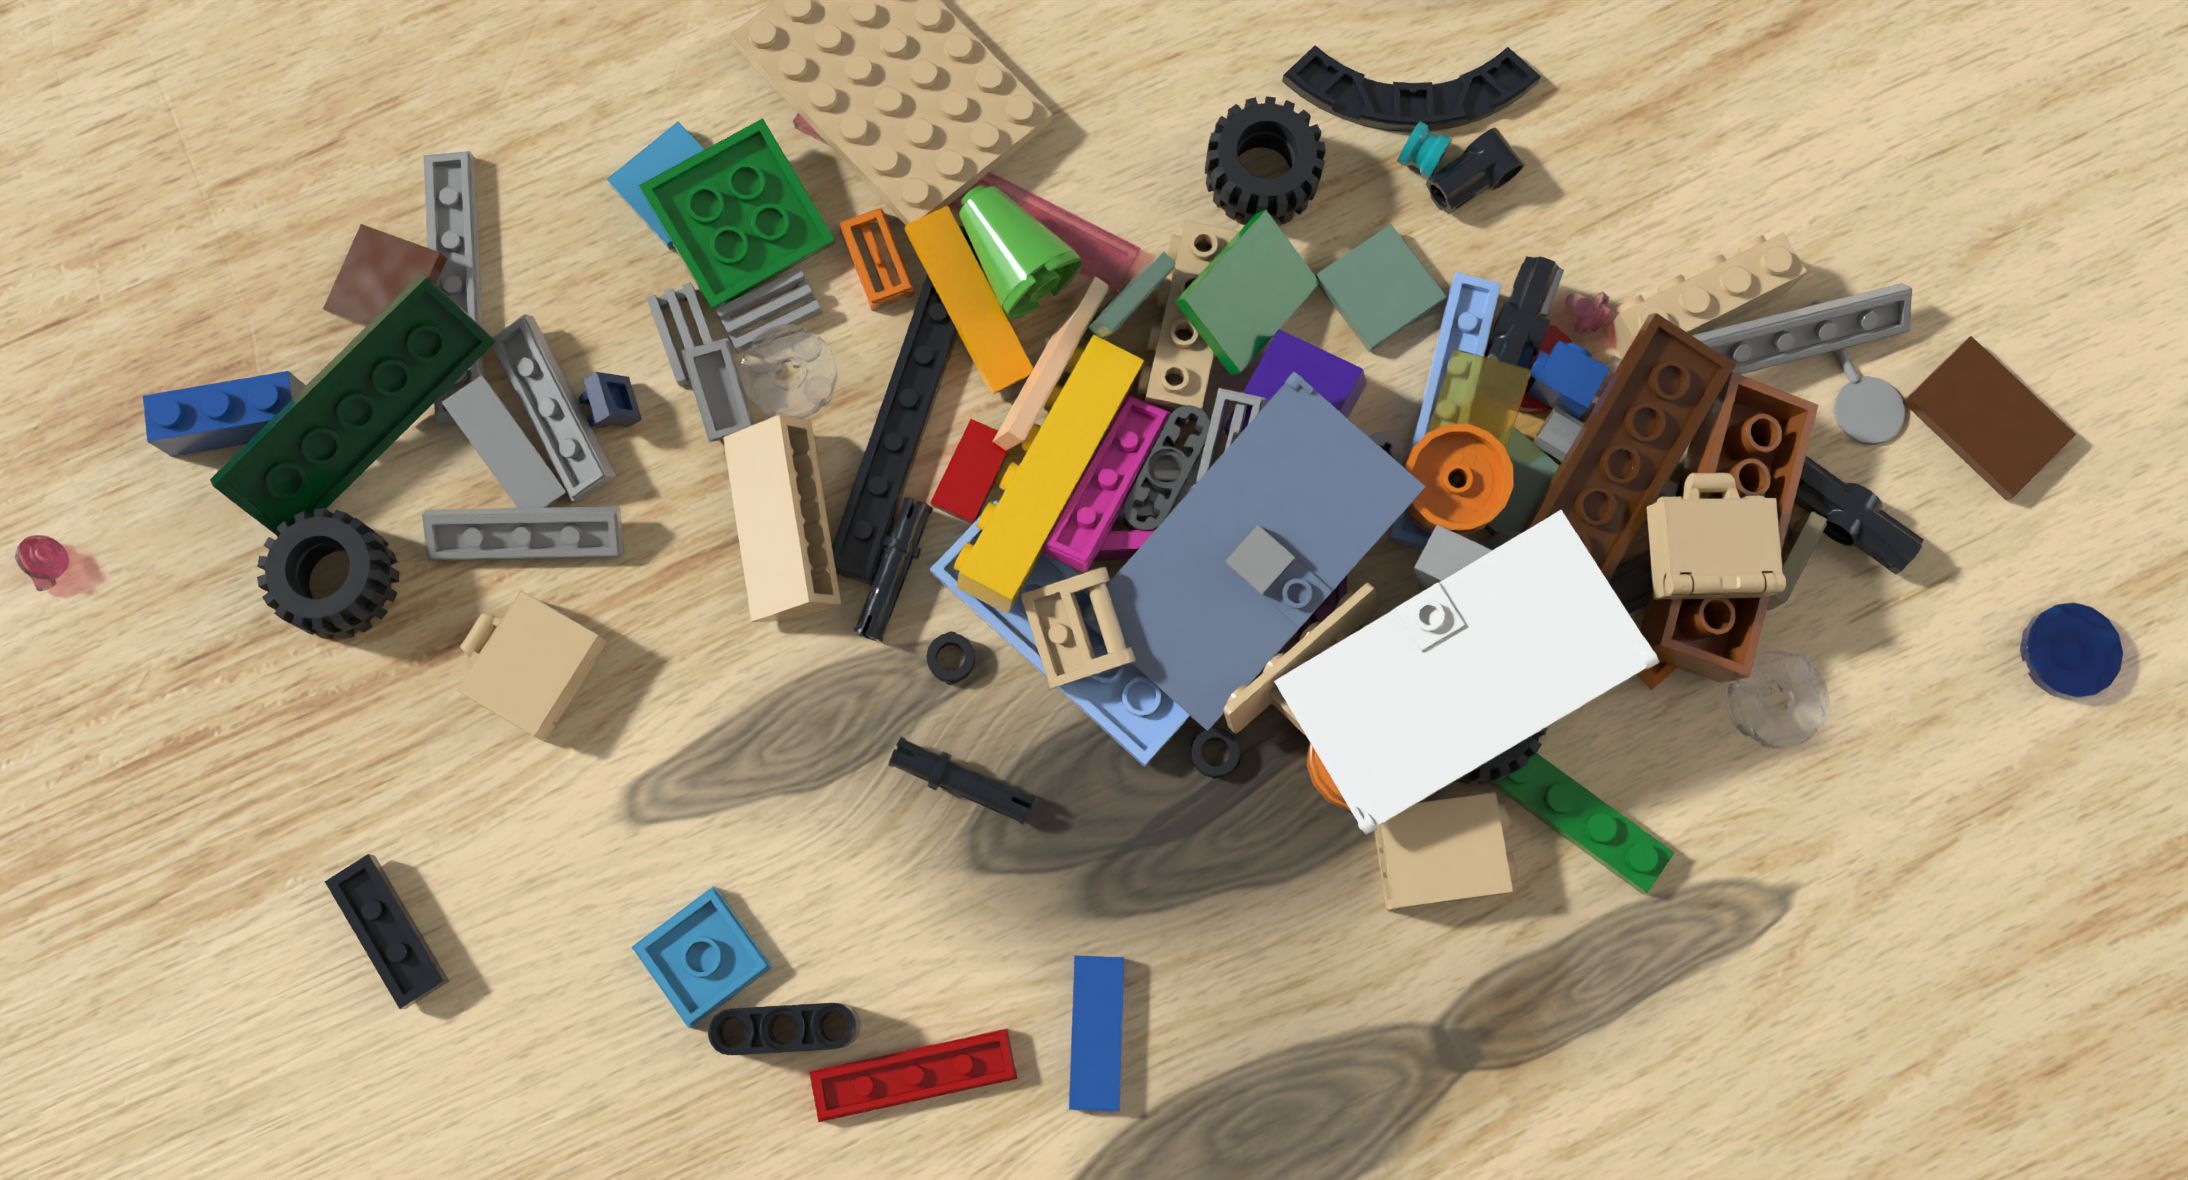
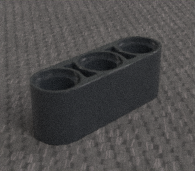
M842 1003L731 1008L723 1010L713 1017L709 1024L708 1037L713 1048L724 1055L833 1050L848 1047L852 1044L860 1033L861 1022L855 1009ZM834 1011L843 1013L849 1023L847 1034L838 1041L828 1038L823 1029L826 1016ZM783 1014L792 1016L798 1026L797 1035L794 1040L787 1044L778 1041L773 1032L776 1019ZM733 1017L741 1019L747 1029L746 1038L736 1047L728 1044L723 1036L724 1025Z

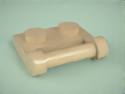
M1106 567L1091 570L1021 594L1050 689L1136 661L1132 647H1126L1106 585V583L1110 582ZM1088 589L1108 654L1097 658L1095 657L1075 593Z

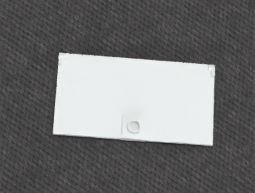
M1562 510L1458 572L1399 605L1391 612L1274 682L1356 818L1359 828L1367 835L1377 829L1379 825L1645 669L1648 670L1658 664L1659 660L1657 654L1639 631Z

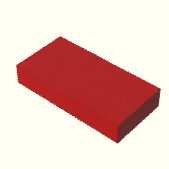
M970 419L930 502L932 507L970 524H973L978 519L1011 450H1005L993 442L998 430Z

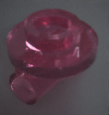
M1600 292L1591 300L1579 293H1571L1567 296L1565 300L1566 307L1579 315L1574 325V331L1580 335L1586 333L1589 329L1592 332H1596L1605 323L1611 312V309L1607 307L1610 299L1607 294Z
M33 535L25 538L17 546L15 552L18 566L25 574L31 577L37 591H45L54 587L57 584L55 579L65 572L69 564L68 553L62 544L44 535Z

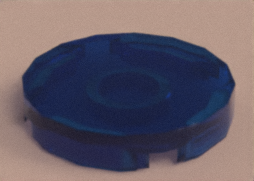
M2074 602L2051 606L2032 617L2023 631L2020 645L2022 661L2026 660L2027 667L2030 670L2028 675L2034 684L2050 695L2068 700L2093 696L2112 684L2121 670L2123 649L2119 633L2110 620L2093 607Z

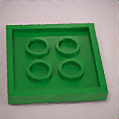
M763 118L639 185L642 194L712 311L835 244L833 235Z

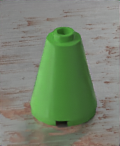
M979 185L962 198L961 204L963 207L959 212V217L1002 311L1011 320L1021 318L1040 307V304L1037 302L1038 299L1049 292L1056 296L1080 271L1082 267L1080 260L1082 259L1078 253L996 186L985 188L983 185Z

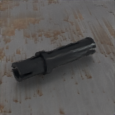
M904 498L903 506L891 536L885 537L882 544L886 550L857 625L853 629L855 634L867 639L871 637L875 642H883L884 633L912 560L918 559L921 549L918 545L929 516L933 512V508L930 505L918 500L915 504L914 499Z
M900 737L896 744L897 749H894L888 766L896 767L927 781V787L933 790L941 787L1016 820L1019 824H1024L1035 800V795L1025 793L951 760L952 755L943 751L939 755L907 741L904 737Z

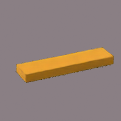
M947 205L906 224L904 230L991 396L1027 379L1034 368L1005 313L1002 311L949 206Z

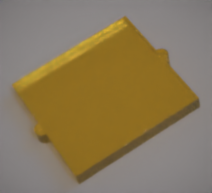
M1454 348L1429 430H1435L1446 424H1471L1489 431L1507 449L1531 375V369L1498 361L1495 354L1484 357Z

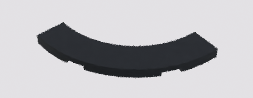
M1315 45L1283 75L1282 82L1300 97L1319 109L1343 120L1386 131L1413 132L1419 121L1428 125L1429 131H1439L1482 120L1503 110L1523 97L1538 84L1541 76L1507 47L1492 60L1470 72L1460 75L1458 79L1438 84H1432V82L1406 83L1394 81L1393 84H1387L1364 78L1365 74L1344 66Z

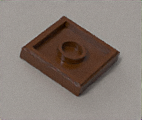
M361 224L323 310L366 327L421 273H424L436 284L448 258L438 251Z

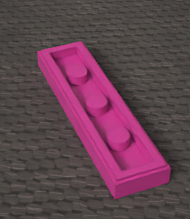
M1127 395L1044 542V555L1082 572H1088L1170 417V412Z

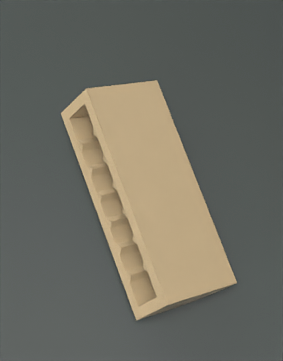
M776 415L723 437L751 622L789 620L840 606L841 599L812 421Z

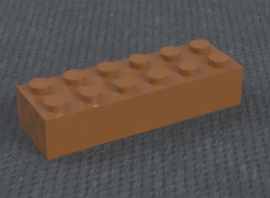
M1731 372L1689 444L1676 497L1681 496L1683 499L1685 481L1691 473H1730L1736 482V489L1740 498L1745 496L1776 498L1780 548L1782 551L1818 404ZM1722 492L1699 493V499H1723ZM1652 583L1640 632L1661 662L1720 683L1748 678L1751 674L1770 596L1763 598L1654 599Z

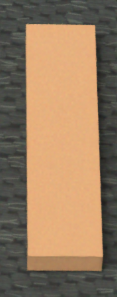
M1096 276L1077 290L993 439V442L1003 449H1011L1026 439L1107 294L1109 285Z

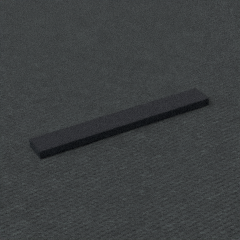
M959 225L968 245L970 246L978 264L981 267L982 265L978 259V256L973 248V245L968 237L965 228ZM928 274L832 545L836 574L872 585L884 551L882 544L885 537L890 534L958 336V331Z

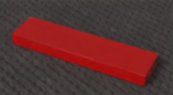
M1008 1028L809 1071L818 1122L1018 1079Z

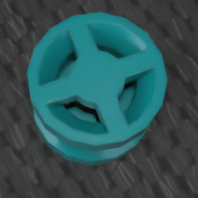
M1419 121L1404 145L1397 162L1403 166H1415L1420 170L1421 176L1428 179L1439 166L1452 142V138L1446 135L1436 136L1429 131L1428 125Z

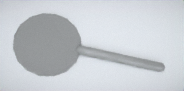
M1813 301L1812 304H1811V306H1812V305H1816V304H1820V302H1819V301ZM1845 349L1836 350L1835 353L1850 380L1849 383L1841 388L1835 398L1834 415L1837 425L1846 436L1858 443L1874 445L1886 442L1898 433L1904 423L1905 407L1902 397L1891 384L1880 378L1869 376L1859 378Z

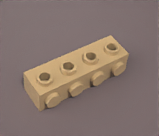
M1185 220L1182 235L1172 234L1168 256L1176 263V268L1173 271L1172 280L1165 278L1161 283L1157 306L1165 307L1162 323L1153 322L1147 349L1156 351L1152 367L1143 366L1137 393L1146 395L1145 402L1166 410L1171 414L1182 406H1195L1202 410L1214 352L1175 301L1239 231Z
M1782 232L1768 240L1765 239L1764 235L1757 236L1738 249L1740 254L1728 260L1723 255H1719L1698 268L1699 274L1685 280L1683 275L1676 276L1657 289L1659 294L1647 300H1644L1642 295H1638L1617 308L1618 316L1605 331L1620 358L1623 359L1649 314L1657 313L1688 334L1696 335L1708 332L1788 292L1807 271L1785 234Z

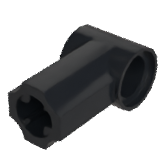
M1492 128L1475 139L1466 148L1462 156L1430 176L1426 186L1436 206L1440 210L1451 214L1486 189L1496 190L1509 182L1523 169L1525 163L1497 128Z

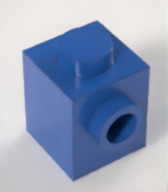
M1558 341L1549 354L1541 350L1527 374V376L1534 379L1527 395L1553 409L1557 407L1578 420L1589 408L1610 368L1594 360L1591 353L1584 347L1574 343L1565 344Z

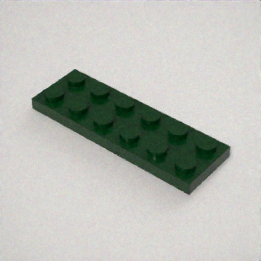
M421 273L210 479L212 486L276 536H279L281 533L276 528L284 521L290 525L295 524L294 515L305 511L314 517L315 509H327L496 341L424 273Z

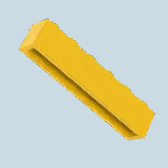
M1094 334L1085 349L1077 346L1065 369V372L1071 374L1064 387L1058 384L1055 385L1044 406V410L1049 412L1042 426L1036 423L1033 424L1022 444V449L1027 451L1020 465L1012 462L1002 478L999 488L1005 490L1000 501L997 505L989 502L977 524V528L982 530L975 545L967 542L962 548L954 564V569L959 571L956 588L1009 614L1043 553L1044 542L1127 395H1130L1144 363L1143 359Z

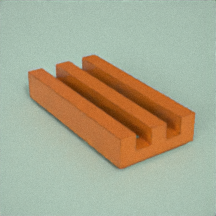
M882 207L838 223L872 311L881 308L880 305L889 302L890 305L898 302V298L906 295L909 298L916 295ZM876 221L901 282L900 285L894 287L869 227L870 223ZM860 228L884 289L883 291L875 292L851 230Z

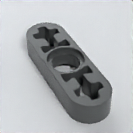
M1182 406L1174 410L1168 418L1125 501L1123 517L1129 530L1150 531L1157 529L1171 513L1205 446L1210 421L1206 413L1200 408ZM1189 420L1196 423L1195 431L1200 435L1191 434L1184 445L1183 452L1175 448L1181 430L1177 424L1185 426ZM1184 454H1191V456L1188 458ZM1163 459L1173 460L1179 465L1181 474L1173 482H1162L1153 473L1154 465ZM1147 484L1150 488H1143V485ZM1152 489L1159 493L1153 511L1158 517L1156 519L1148 517L1143 523L1137 520L1138 511L1134 509V506L1143 508L1150 497ZM1163 495H1170V497L1166 499Z

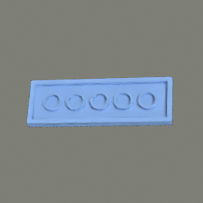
M979 517L930 568V572L1046 677L1021 594L1079 574L1069 565L1042 553L1009 614L956 588L959 571L954 569V564L967 542L975 545L982 532V530L977 528ZM1088 589L1075 593L1081 612L1086 606L1091 604ZM1085 624L1095 657L1108 654L1103 637L1088 624ZM1132 663L1057 687L1144 767L1191 717Z

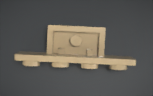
M1366 583L1357 592L1354 590L1348 592L1340 599L1335 611L1321 623L1315 622L1302 633L1299 642L1286 654L1280 653L1274 656L1266 664L1263 674L1249 686L1243 685L1236 689L1230 695L1226 706L1223 708L1228 727L1237 734L1270 704H1273L1306 735L1274 681L1344 640L1378 610L1376 589L1371 584Z

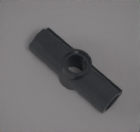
M1526 256L1520 266L1509 301L1506 300L1493 328L1490 341H1493L1476 385V388L1484 392L1486 396L1499 401L1509 400L1513 402L1517 398L1524 377L1527 374L1531 358L1536 356L1550 323L1551 317L1547 315L1564 272L1555 261L1541 256Z
M1808 456L1805 457L1794 502L1807 512L1813 511L1826 518L1827 525L1823 533L1832 540L1845 546L1858 547L1895 575L1902 572L1916 557L1922 548L1924 539L1881 509L1883 506L1882 501L1871 490L1856 483H1844Z

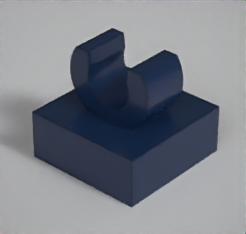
M595 372L583 379L586 391L578 399L580 404L591 405L594 416L587 419L590 427L605 428L609 425L630 427L642 420L629 377Z

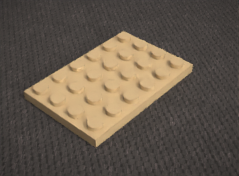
M775 0L730 34L732 44L905 225L952 203L1052 123V113L940 0Z

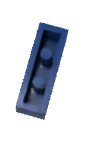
M284 371L144 395L143 405L147 442L171 457L245 445L306 385L291 372Z

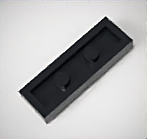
M367 854L325 881L399 1009L409 1008L449 982L375 855Z

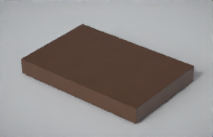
M1972 336L1963 341L1903 400V403L2006 501L2013 498L2076 435Z

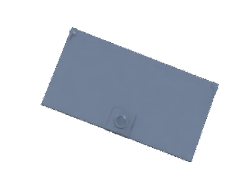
M1295 372L1287 378L1286 383L1107 584L1126 647H1132L1136 659L1132 664L1207 731L1224 713L1223 708L1226 706L1230 695L1239 687L1249 685L1266 664L1280 651L1426 487L1314 390L1301 375ZM1257 525L1263 528L1295 557L1263 594H1260L1225 562ZM1091 602L1089 606L1084 608L1081 614L1084 623L1088 624L1102 636Z

